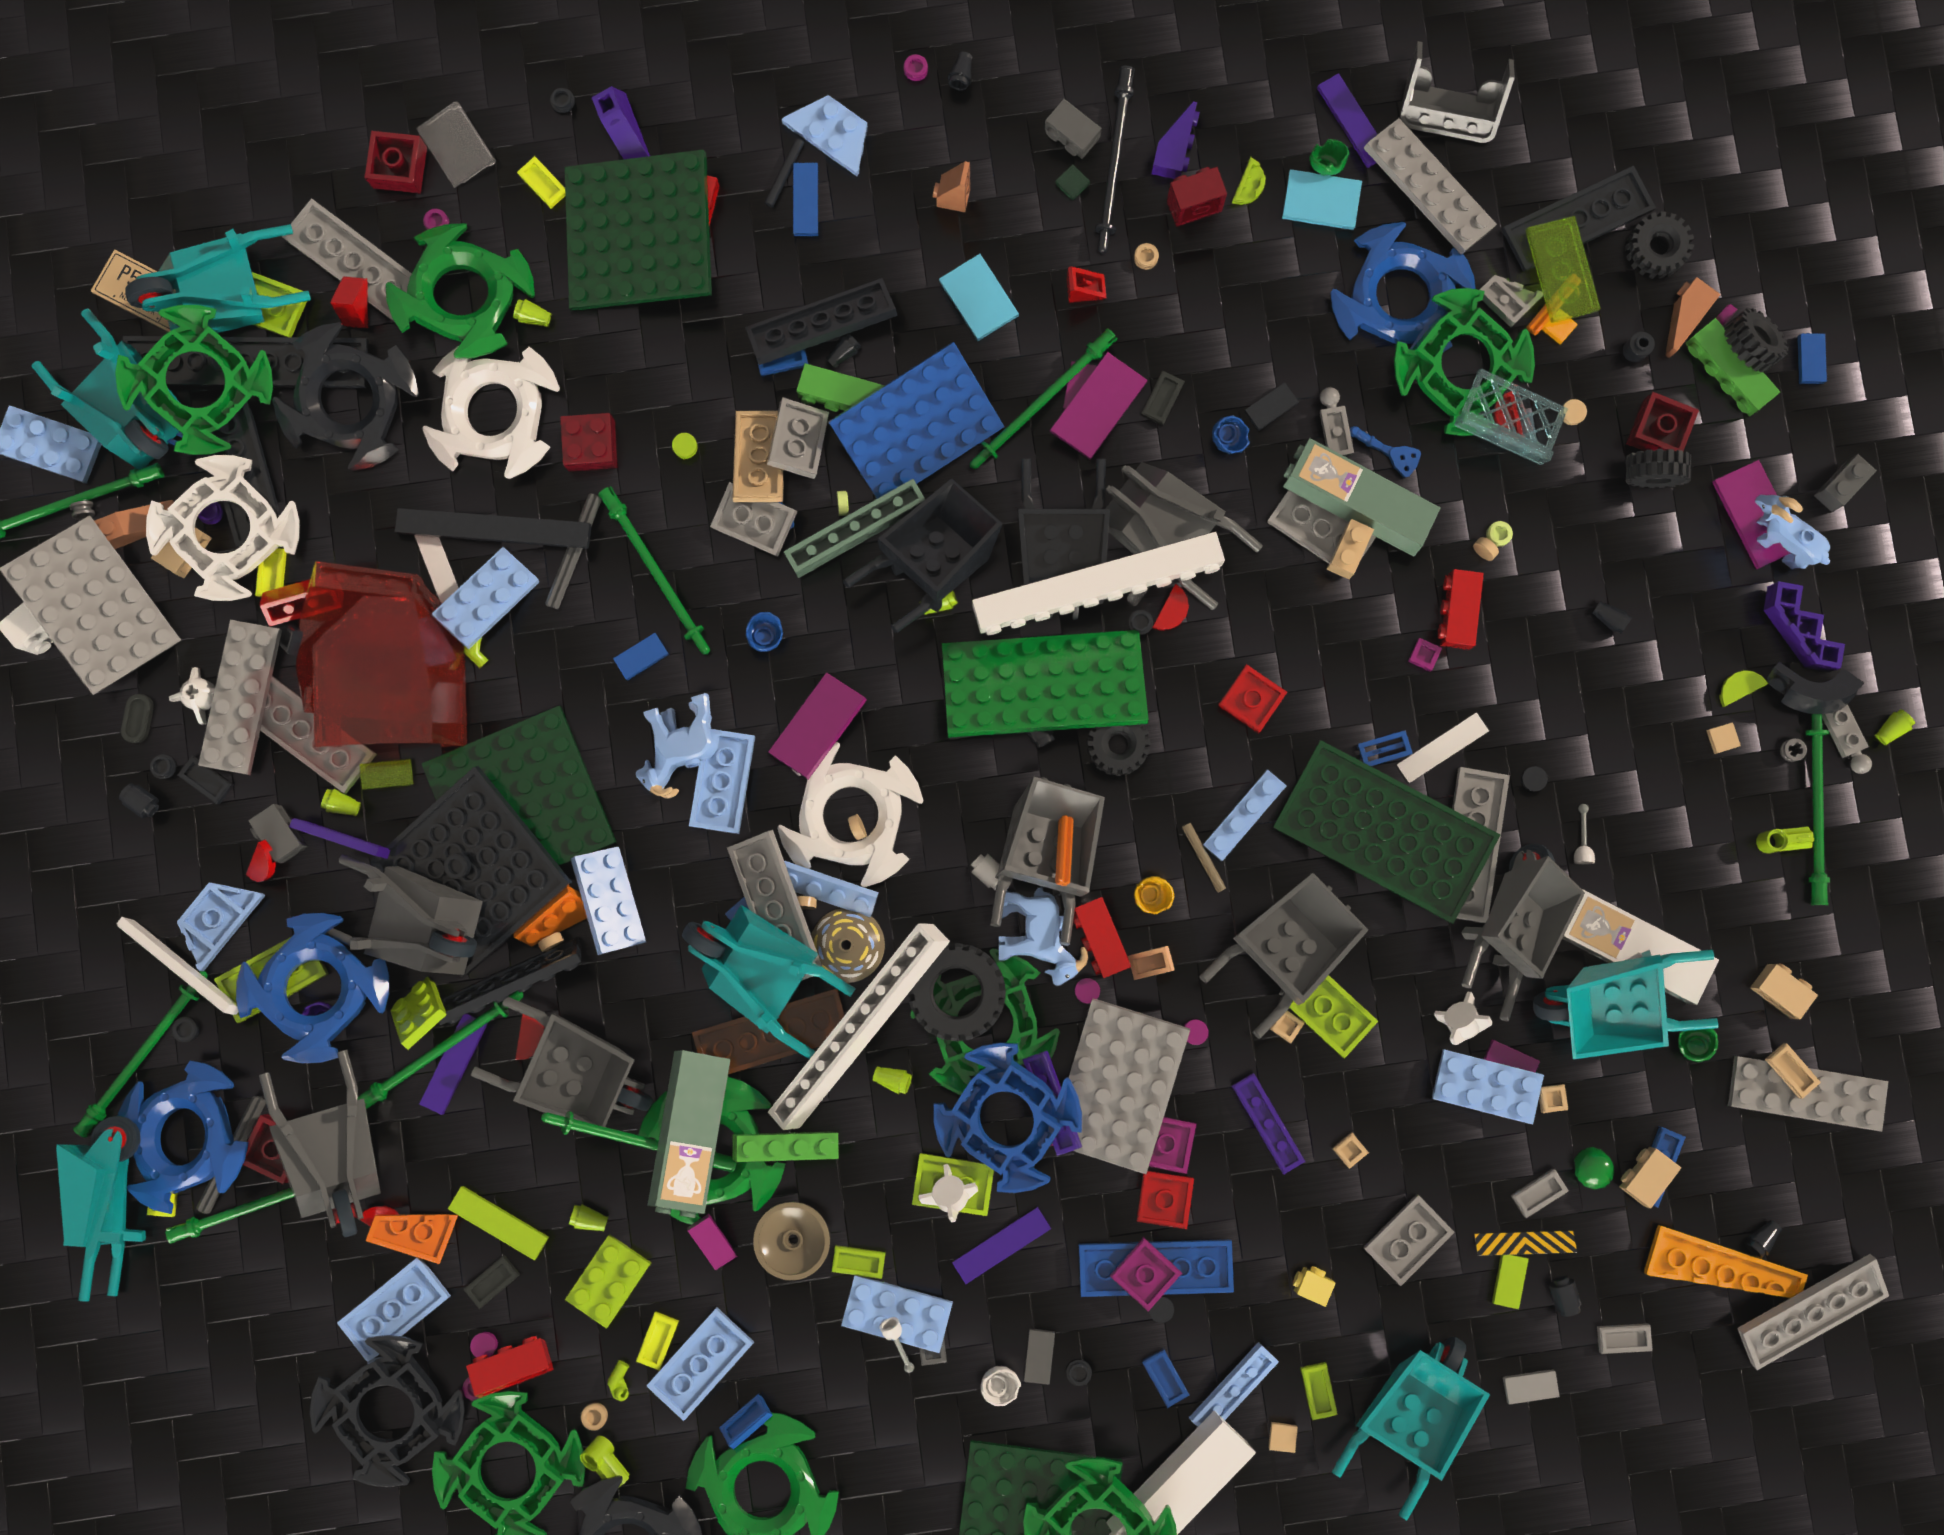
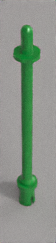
M1107 328L1093 343L1089 342L1086 345V353L990 444L984 441L981 443L984 449L970 462V467L977 469L990 456L993 459H997L998 456L995 451L1091 360H1099L1103 357L1102 353L1118 340L1115 334Z
M157 462L139 470L134 468L130 470L127 477L3 521L0 520V538L5 537V530L69 508V505L74 502L89 501L131 485L141 488L144 486V483L163 478L164 472L162 467Z
M611 486L603 489L598 495L609 510L608 515L611 519L618 520L688 631L684 635L685 639L689 640L692 638L703 655H707L710 652V648L701 635L704 627L702 625L695 626L626 516V505L620 502Z
M1811 714L1812 730L1805 731L1806 735L1812 736L1814 873L1809 877V883H1811V905H1828L1827 883H1830V877H1827L1824 866L1823 736L1828 735L1829 730H1822V714Z
M200 971L199 973L207 979L208 974L205 971ZM185 985L179 986V990L182 993L98 1103L89 1105L86 1108V1114L73 1128L76 1134L87 1138L98 1122L105 1119V1109L187 1003L191 999L199 1000L200 997L190 985L188 987Z
M515 991L508 997L520 1001L524 995L523 992ZM493 1001L494 1006L383 1083L374 1082L371 1084L370 1089L358 1096L357 1100L364 1098L366 1109L378 1101L385 1100L389 1090L499 1014L503 1017H508V1007L502 1005L503 1001L498 1003Z
M568 1111L565 1117L552 1113H543L541 1117L544 1123L562 1127L561 1131L564 1135H567L571 1129L655 1151L658 1148L659 1140L575 1120L571 1111ZM715 1150L712 1168L732 1173L737 1163L733 1161V1156L717 1153Z
M288 1188L200 1220L195 1217L188 1218L182 1224L166 1228V1238L170 1244H173L190 1236L192 1238L198 1237L205 1228L293 1198L292 1190Z

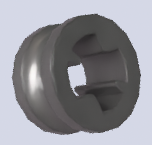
M78 501L69 505L70 510L74 511L71 514L73 519L79 520L88 516H95V511L91 510L93 507V502Z
M1790 739L1781 745L1780 753L1786 761L1794 762L1805 757L1807 747L1800 739ZM1796 745L1797 748L1795 750L1798 749V754L1790 755L1792 751L1788 750L1789 747Z

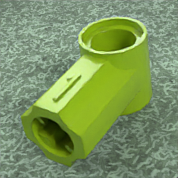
M1809 827L1769 830L1760 833L1756 839L1757 847L1763 853L1812 848L1814 842L1813 832ZM1770 836L1775 839L1774 847L1770 844Z
M597 1436L580 1455L581 1462L589 1470L596 1471L601 1479L618 1475L622 1476L623 1480L620 1486L629 1479L630 1474L613 1454L614 1446L604 1436Z

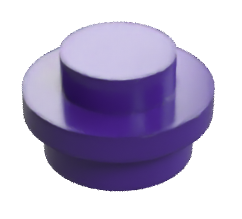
M218 502L211 503L199 513L198 517L205 524H216L223 517V508Z

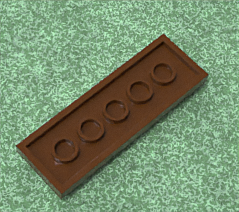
M837 988L787 1003L777 1019L778 1023L786 1033L811 1049L820 1047L845 1016ZM746 1017L692 1032L697 1053L730 1059L728 1074L798 1053L774 1037L770 1031L767 1034L762 1029L760 1030L757 1025Z

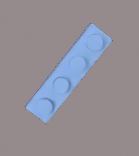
M1266 770L1206 840L1203 846L1220 861H1223L1284 790L1286 785L1269 770Z
M784 861L796 893L814 897L817 900L871 917L879 892Z
M1258 1342L1191 1414L1189 1419L1198 1427L1213 1411H1216L1226 1420L1279 1361Z

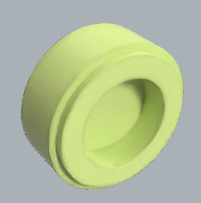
M837 491L839 516L849 514L846 491Z
M1503 521L1493 523L1486 531V538L1491 540L1497 547L1505 546L1510 542L1513 535L1510 525Z

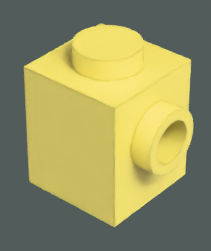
M1312 1266L1310 1270L1303 1267L1301 1272L1298 1271L1296 1273L1293 1286H1295L1294 1291L1298 1295L1326 1307L1335 1282L1325 1277V1271Z

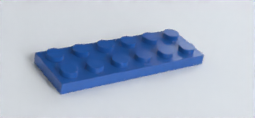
M1231 1239L1150 1242L1182 1272L1163 1295L1234 1292ZM1139 1242L1079 1244L1081 1297L1131 1296L1110 1277V1274Z

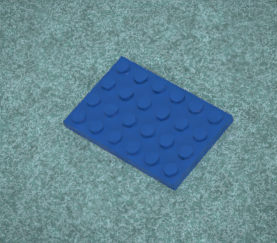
M954 342L948 344L829 421L830 426L876 499L914 479L916 484L1004 428L1003 423Z

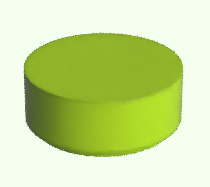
M678 434L672 442L675 454L682 459H689L697 452L698 445L691 434Z

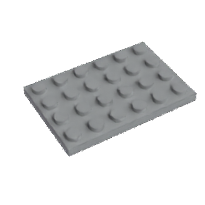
M91 516L84 518L0 568L3 576L92 695H95L181 641Z
M1095 998L1092 999L1069 1075V1079L1078 1094L1082 1110V1133L1077 1132L1082 1147L1074 1150L1075 1152L1143 1174L1147 1173L1190 1028Z

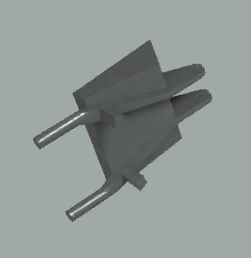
M1143 462L1140 463L1136 470L1125 465L1122 471L1129 479L1120 491L1110 485L1106 489L1113 498L1106 507V509H1110L1109 533L1134 555L1209 534L1215 525L1233 532L1256 553L1263 546L1234 520L1225 517L1226 511L1163 469ZM1177 578L1184 588L1208 608L1214 610L1217 607L1218 602L1191 579L1181 581V578Z
M1045 777L1032 778L1013 810L998 873L995 876L999 881L996 886L991 926H1001L1005 894L1014 878L1053 890V896H1062L1065 910L1060 944L1070 945L1075 912V895L1082 897L1089 893L1105 797L1072 788L1069 784L1062 785L1051 782ZM1064 815L1072 817L1074 820L1071 879L1067 886L1057 885L1055 882L1059 819Z
M1314 873L1236 935L1233 939L1238 944L1227 948L1199 976L1203 982L1207 983L1231 958L1246 951L1281 988L1279 994L1282 997L1277 1007L1253 1031V1034L1259 1039L1287 1012L1292 1001L1297 1005L1304 1003L1368 931L1350 911L1351 907L1348 904L1345 906L1331 892L1333 888L1330 885L1326 887Z

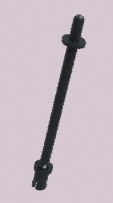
M1121 66L1119 68L1118 86L1114 92L1118 98L1104 208L1102 222L1095 227V231L1100 233L1098 251L1101 254L1106 253L1108 250L1109 235L1116 232V227L1111 225L1127 103L1134 95L1132 84L1135 69L1131 66Z

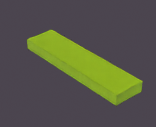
M464 1186L460 1187L448 1208L450 1211L533 1260L537 1259L549 1238L547 1235Z

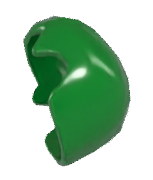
M1328 139L1323 146L1315 145L1310 154L1309 161L1312 168L1323 176L1336 175L1345 167L1349 157V150L1341 141Z
M1714 1029L1680 1031L1678 1037L1679 1050L1688 1060L1698 1063L1707 1061L1716 1053L1718 1035Z
M1590 1147L1582 1149L1575 1157V1175L1584 1187L1596 1190L1605 1188L1610 1184L1614 1176V1166L1610 1157L1603 1150Z

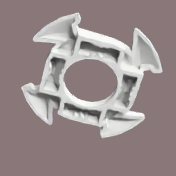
M456 347L443 357L432 371L439 377L446 376L441 411L444 432L423 426V432L429 447L437 458L452 471L458 465L456 458L462 454L494 460L508 459L504 476L508 479L526 472L539 462L550 448L541 440L535 442L542 407L541 393L537 385L558 392L560 387L554 372L544 358L530 347L522 352L524 358L520 363L494 359H478L471 361L472 358L456 359L454 358V351L458 348ZM489 384L507 386L514 394L517 403V413L513 423L506 431L495 436H484L477 433L471 426L468 418V406L472 396L481 387Z
M214 455L197 459L195 461L196 465L209 472L213 477H205L194 483L168 508L169 511L164 510L161 503L151 501L146 520V537L150 553L156 556L169 541L176 553L205 579L203 586L196 588L194 594L196 597L212 601H233L250 597L252 593L233 580L253 571L279 546L284 547L287 554L295 555L299 541L300 523L296 504L290 501L277 518L271 505L243 478L245 472L251 471L252 460L234 455ZM218 501H230L240 505L247 512L250 520V532L245 543L237 550L225 554L207 551L200 545L195 535V522L199 513L209 504Z
M836 742L810 779L807 780L799 814L800 833L782 825H779L777 829L783 847L796 865L810 869V860L813 857L851 866L869 864L861 882L862 887H867L889 878L908 862L909 858L903 853L895 854L893 852L902 815L900 795L919 804L923 803V797L911 771L896 755L889 761L891 768L887 772L850 763L831 765L840 748V743ZM854 787L866 791L873 797L878 807V821L874 830L869 836L857 842H844L836 839L829 833L824 824L823 811L827 800L836 791L843 788Z

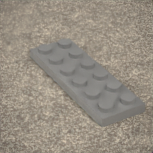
M1400 118L1365 145V151L1461 255L1497 225Z
M311 198L291 223L293 234L282 237L340 282L344 276L367 278L368 303L394 322L387 305L386 283L390 282L407 293L411 273Z
M230 620L199 766L251 775L282 633L281 629Z
M272 676L260 731L341 792L347 794L377 754Z
M1459 767L1452 809L1501 835L1510 775ZM1500 837L1460 910L1457 919L1480 923L1487 921Z
M773 830L728 847L727 850L749 910L817 952ZM817 956L813 964L822 966L819 956ZM806 974L803 980L813 976Z
M1734 1056L1728 1106L1882 1132L1888 1081L1809 1068L1821 1083L1803 1099H1799L1767 1061Z
M1869 1254L1738 1327L1737 1329L1753 1367L1759 1370L1889 1297L1877 1259Z

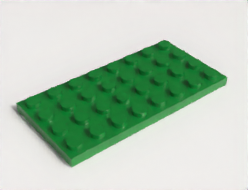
M1130 630L942 643L948 738L1148 724L1139 631Z

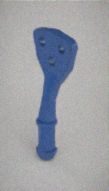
M1357 426L1350 428L1352 438H1356L1366 444L1367 447H1372L1388 456L1394 469L1402 477H1409L1417 467L1421 456L1420 450L1408 446H1387L1375 439L1374 436H1370L1360 430Z

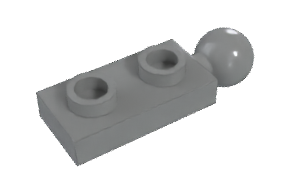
M1325 388L1320 394V401L1327 409H1322L1319 413L1326 447L1345 457L1352 456L1354 449L1345 406L1337 407L1336 404L1339 402L1340 395L1335 388Z
M1848 704L1836 712L1822 714V718L1842 758L1851 755L1852 770L1858 774L1867 773L1872 767V761L1867 755L1862 754L1861 750L1869 746Z

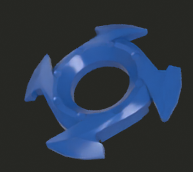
M1404 222L1384 224L1368 230L1354 240L1360 248L1366 247L1369 253L1354 283L1351 298L1337 289H1333L1330 293L1332 309L1339 327L1349 340L1357 335L1358 327L1395 344L1397 341L1413 344L1410 348L1412 350L1431 325L1441 316L1448 313V311L1432 301L1431 298L1434 295L1456 289L1455 285L1460 289H1476L1474 275L1466 257L1463 254L1461 255L1455 248L1451 249L1449 252L1450 257L1446 258L1415 244L1394 242L1405 228L1406 223ZM1398 269L1409 270L1424 280L1429 292V301L1426 309L1420 315L1411 319H1397L1388 315L1381 308L1376 296L1377 284L1390 271ZM1451 341L1447 343L1443 353L1453 346Z
M310 913L288 918L287 927L294 929V935L266 963L259 978L255 976L248 963L243 962L241 964L236 982V1002L240 1018L251 1015L252 1009L258 1008L283 1033L299 1040L296 1045L282 1055L284 1060L307 1064L323 1063L338 1058V1050L331 1047L330 1041L341 1033L361 1012L366 1004V997H368L379 1013L385 1012L389 996V972L386 961L381 958L373 961L372 966L366 967L346 946L332 937L324 935L343 922L341 916L326 913ZM309 961H324L331 964L340 976V996L335 1005L327 1012L316 1016L302 1015L295 1011L288 1001L286 992L288 980L294 970L300 965Z
M1000 1042L983 1045L966 1053L965 1059L986 1068L982 1069L969 1082L954 1108H948L946 1103H934V1126L937 1139L945 1156L949 1158L953 1154L956 1143L960 1138L961 1145L969 1154L1000 1175L1003 1173V1178L997 1182V1192L1008 1193L1030 1191L1049 1183L1051 1178L1034 1169L1033 1166L1044 1156L1062 1126H1069L1072 1132L1082 1133V1110L1078 1094L1071 1080L1068 1077L1064 1079L1057 1098L1044 1081L1013 1060V1055L1019 1052L1018 1044ZM997 1092H1011L1019 1095L1028 1103L1034 1118L1033 1130L1028 1139L1020 1144L1007 1146L996 1143L987 1136L980 1122V1110L988 1096Z
M189 1061L184 1069L188 1073L185 1081L154 1093L145 1101L144 1084L138 1081L126 1096L117 1115L129 1118L137 1125L140 1131L141 1141L138 1150L133 1155L140 1173L147 1181L128 1185L127 1190L140 1203L155 1211L172 1214L173 1203L170 1201L171 1194H176L209 1181L214 1176L218 1193H225L240 1172L249 1142L234 1141L226 1107L221 1097H216L213 1091L231 1089L234 1087V1083L220 1070L196 1061ZM187 1108L194 1111L201 1118L205 1128V1141L201 1152L193 1161L185 1165H177L172 1163L163 1153L160 1140L161 1131L170 1115L180 1109Z

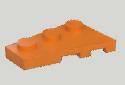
M569 886L566 887L513 934L514 938L532 947L547 936L561 932L586 919L587 915L580 892Z
M375 1215L366 1241L440 1264L458 1215Z

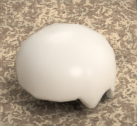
M995 1366L984 1374L981 1382V1393L988 1403L994 1406H1005L1017 1398L1021 1382L1014 1371L1007 1367Z

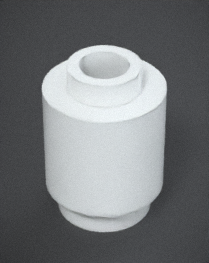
M980 854L971 864L974 867L972 873L988 888L991 886L996 890L999 880L995 876L998 873L1000 864L989 854L985 857Z

